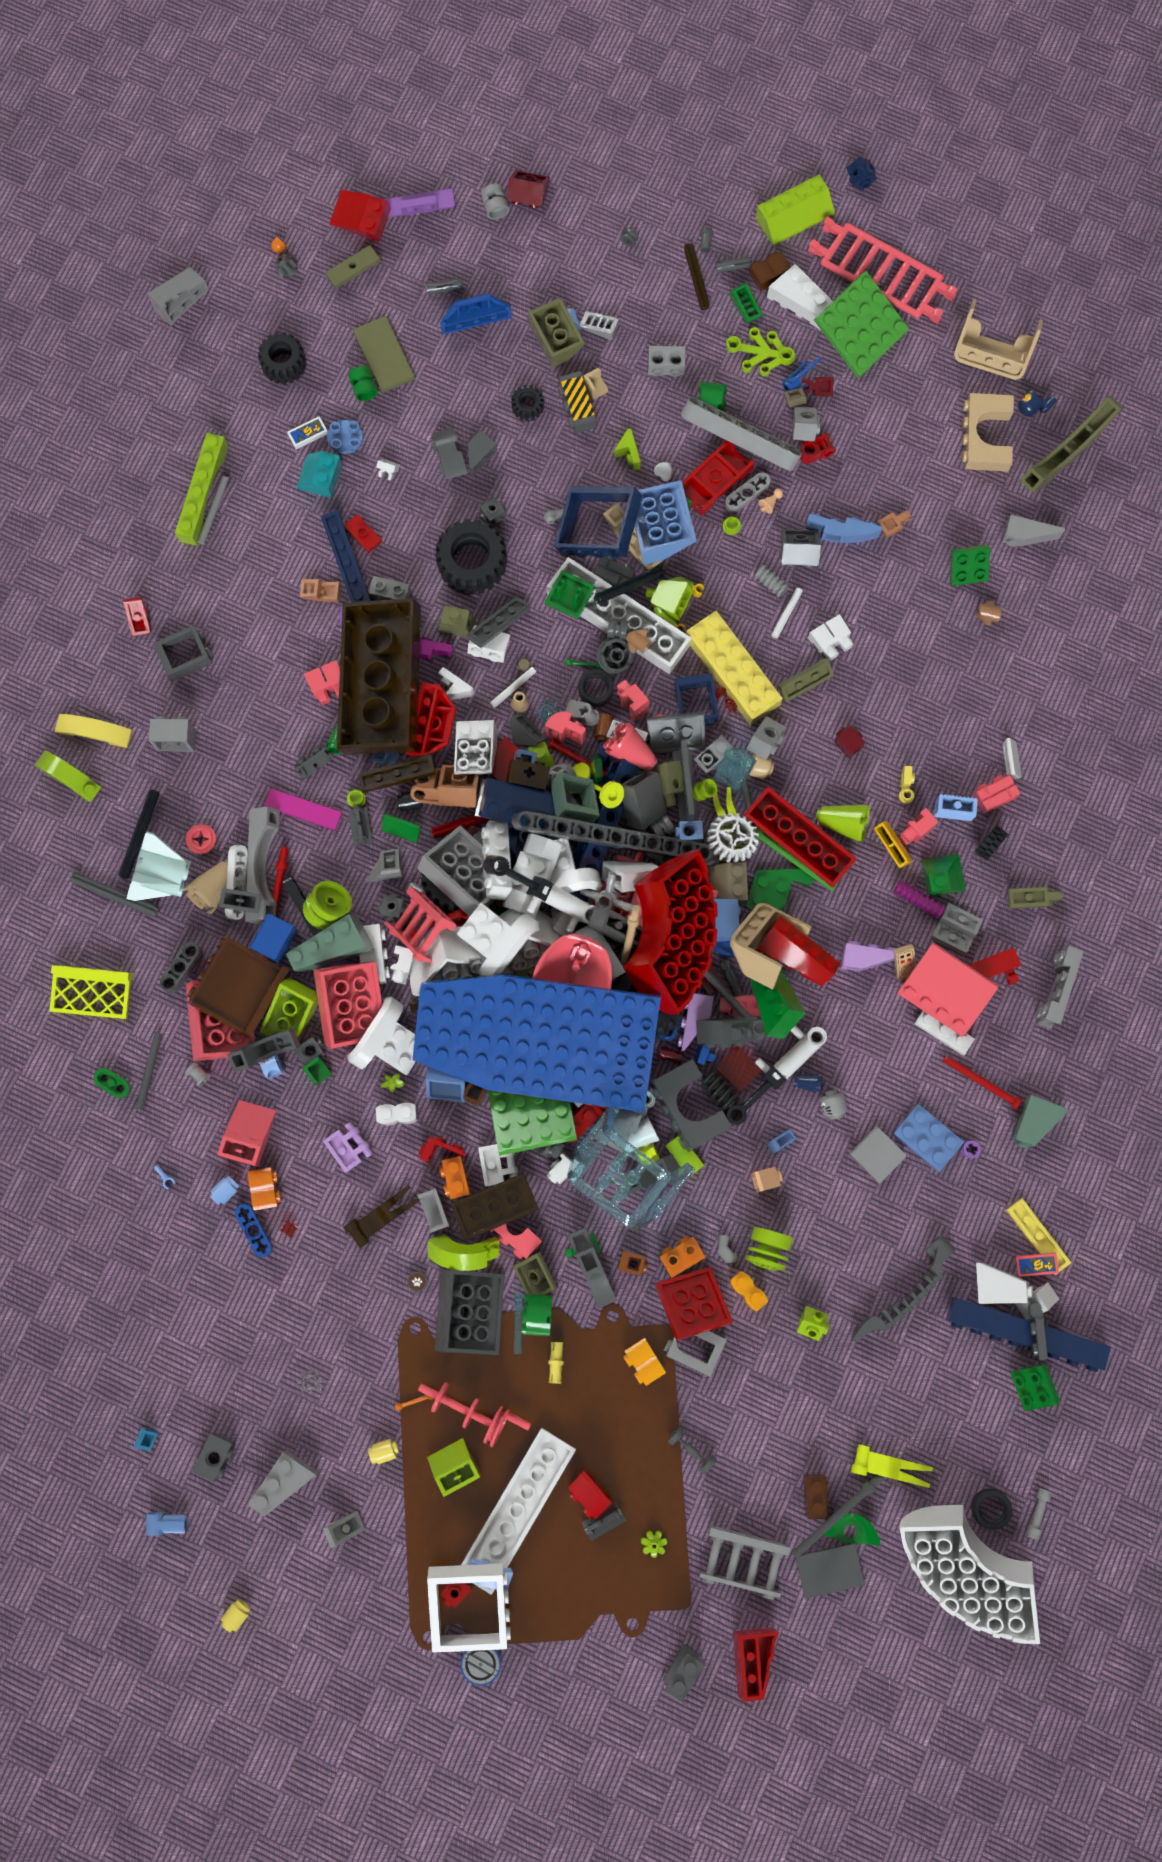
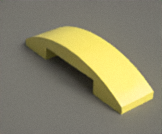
M59 714L54 731L59 734L76 735L104 741L110 745L128 748L132 734L131 729L116 724L69 714Z

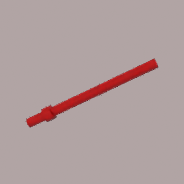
M281 847L279 861L276 862L275 868L277 874L272 898L276 902V917L283 884L282 879L288 866L286 861L289 848Z

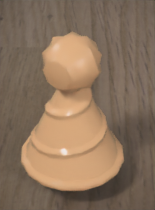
M777 488L774 490V495L759 500L758 503L761 511L772 514L776 499L782 498L783 491Z

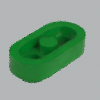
M101 1068L94 1074L95 1084L112 1096L122 1099L129 1095L131 1091L129 1082L113 1071ZM107 1075L108 1080L103 1082V1076ZM121 1085L124 1086L123 1092L118 1091Z

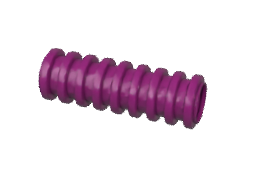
M903 879L898 882L893 890L894 895L897 893L898 897H903L905 901L909 900L910 904L914 903L915 907L919 906L920 910L924 909L925 913L929 912L930 916H935V919L940 918L946 908V904H940L939 900L935 901V898H930V895L926 896L925 892H920L918 888L914 889L913 885L909 886V883H904Z

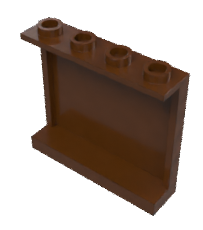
M228 934L226 938L222 937L216 947L219 948L217 954L212 953L207 961V964H209L206 971L202 970L197 980L200 981L196 988L193 986L189 991L187 997L190 999L187 1003L249 1038L275 996L279 984L284 980L290 969L284 965L279 967L230 938L231 935Z

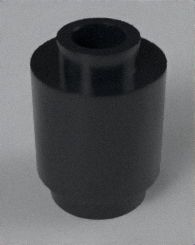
M420 790L415 791L417 796H424V792L420 793ZM411 791L403 792L397 796L400 810L409 811L423 808L424 803H419L412 799Z

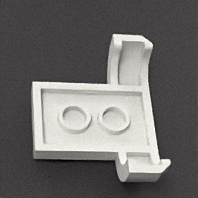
M560 838L554 840L562 844L563 847L550 882L568 893L582 889H593L599 892L602 884L598 871L592 868L576 869L569 839Z
M480 903L457 935L486 957L479 970V975L486 977L502 974L528 938L534 932L540 930V922L529 913H524L510 926L487 906Z
M391 996L383 998L382 1007L356 1047L347 1053L348 1062L359 1069H363L376 1055L395 1069L408 1075L416 1062L412 1060L415 1034L397 1023L403 1011L404 1005Z

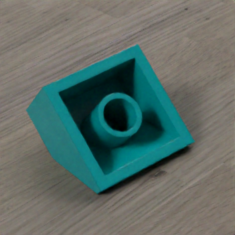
M324 451L307 454L296 488L332 498L342 468L340 456Z

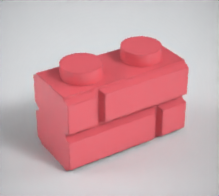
M999 775L992 780L993 783L989 785L984 783L976 788L977 791L973 794V798H977V804L982 814H986L1016 799L1020 795L1010 775L1005 777Z

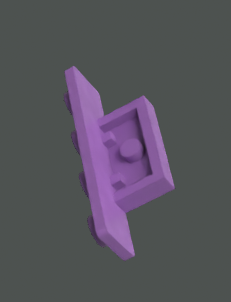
M452 189L384 199L388 201L391 207L388 218L423 212L429 213L455 207Z

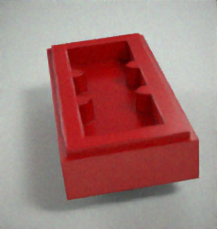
M358 514L344 525L345 529L368 554L382 543L380 537Z

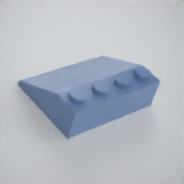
M681 480L638 490L642 494V500L634 527L643 565L663 561L697 541Z

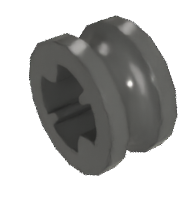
M625 229L621 236V241L629 247H634L639 236L635 231Z

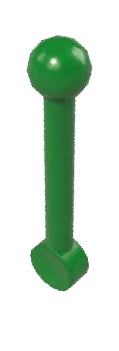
M571 659L565 660L567 666L580 665L596 667L602 670L599 663L578 662Z

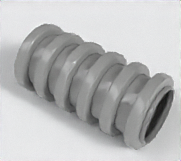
M767 565L761 566L756 572L755 578H759V582H763L764 586H768V589L772 590L773 594L776 593L778 598L783 596L788 590L789 584H785V581L780 580V577L776 576L775 572L772 573L771 569H767Z

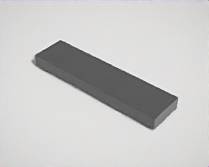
M516 595L467 634V639L479 648L484 647L530 610V605Z

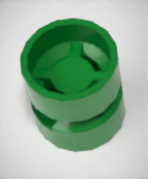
M368 366L356 367L348 373L356 400L368 401L378 394L375 381H373V376Z

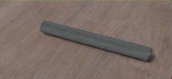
M74 872L70 878L73 884L150 916L156 917L159 912V907L144 900L133 901L126 899L127 893Z

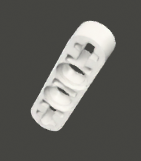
M233 845L229 849L226 889L234 890L237 887L239 891L246 890L248 851L243 845ZM236 868H238L239 875L237 878L235 876ZM225 909V915L228 919L238 920L244 914V912L235 911L234 913V910Z

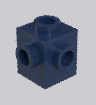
M859 157L846 167L850 176L849 181L854 187L864 190L870 187L871 183L877 179L875 167L870 160Z

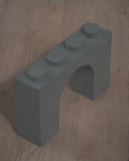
M693 1059L650 1083L652 1095L654 1098H658L662 1113L664 1115L667 1114L671 1129L677 1132L680 1137V1145L683 1149H687L688 1152L732 1128L722 1110L698 1122L686 1119L679 1112L677 1107L679 1091L702 1077Z

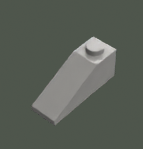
M1010 515L1006 523L1002 542L1012 547H1020L1057 540L1061 538L1065 528Z

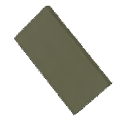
M386 316L353 329V333L381 393L415 380L414 374Z

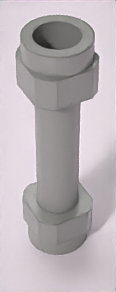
M1039 1488L1037 1492V1507L1032 1525L1028 1526L1027 1537L1039 1540L1042 1530L1039 1528L1046 1502H1050L1051 1492Z

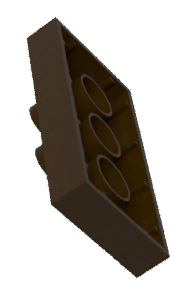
M414 598L343 603L337 750L345 755L416 751L421 605Z

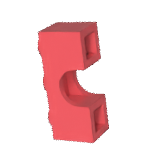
M507 1224L490 1231L492 1233L495 1230L500 1235L498 1239L504 1245L510 1244L515 1248L512 1252L520 1259L523 1257L527 1259L543 1242L529 1228L520 1235H512L507 1229Z

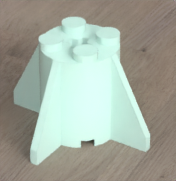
M146 831L126 899L136 901L171 895L181 897L191 861L180 856L157 835Z

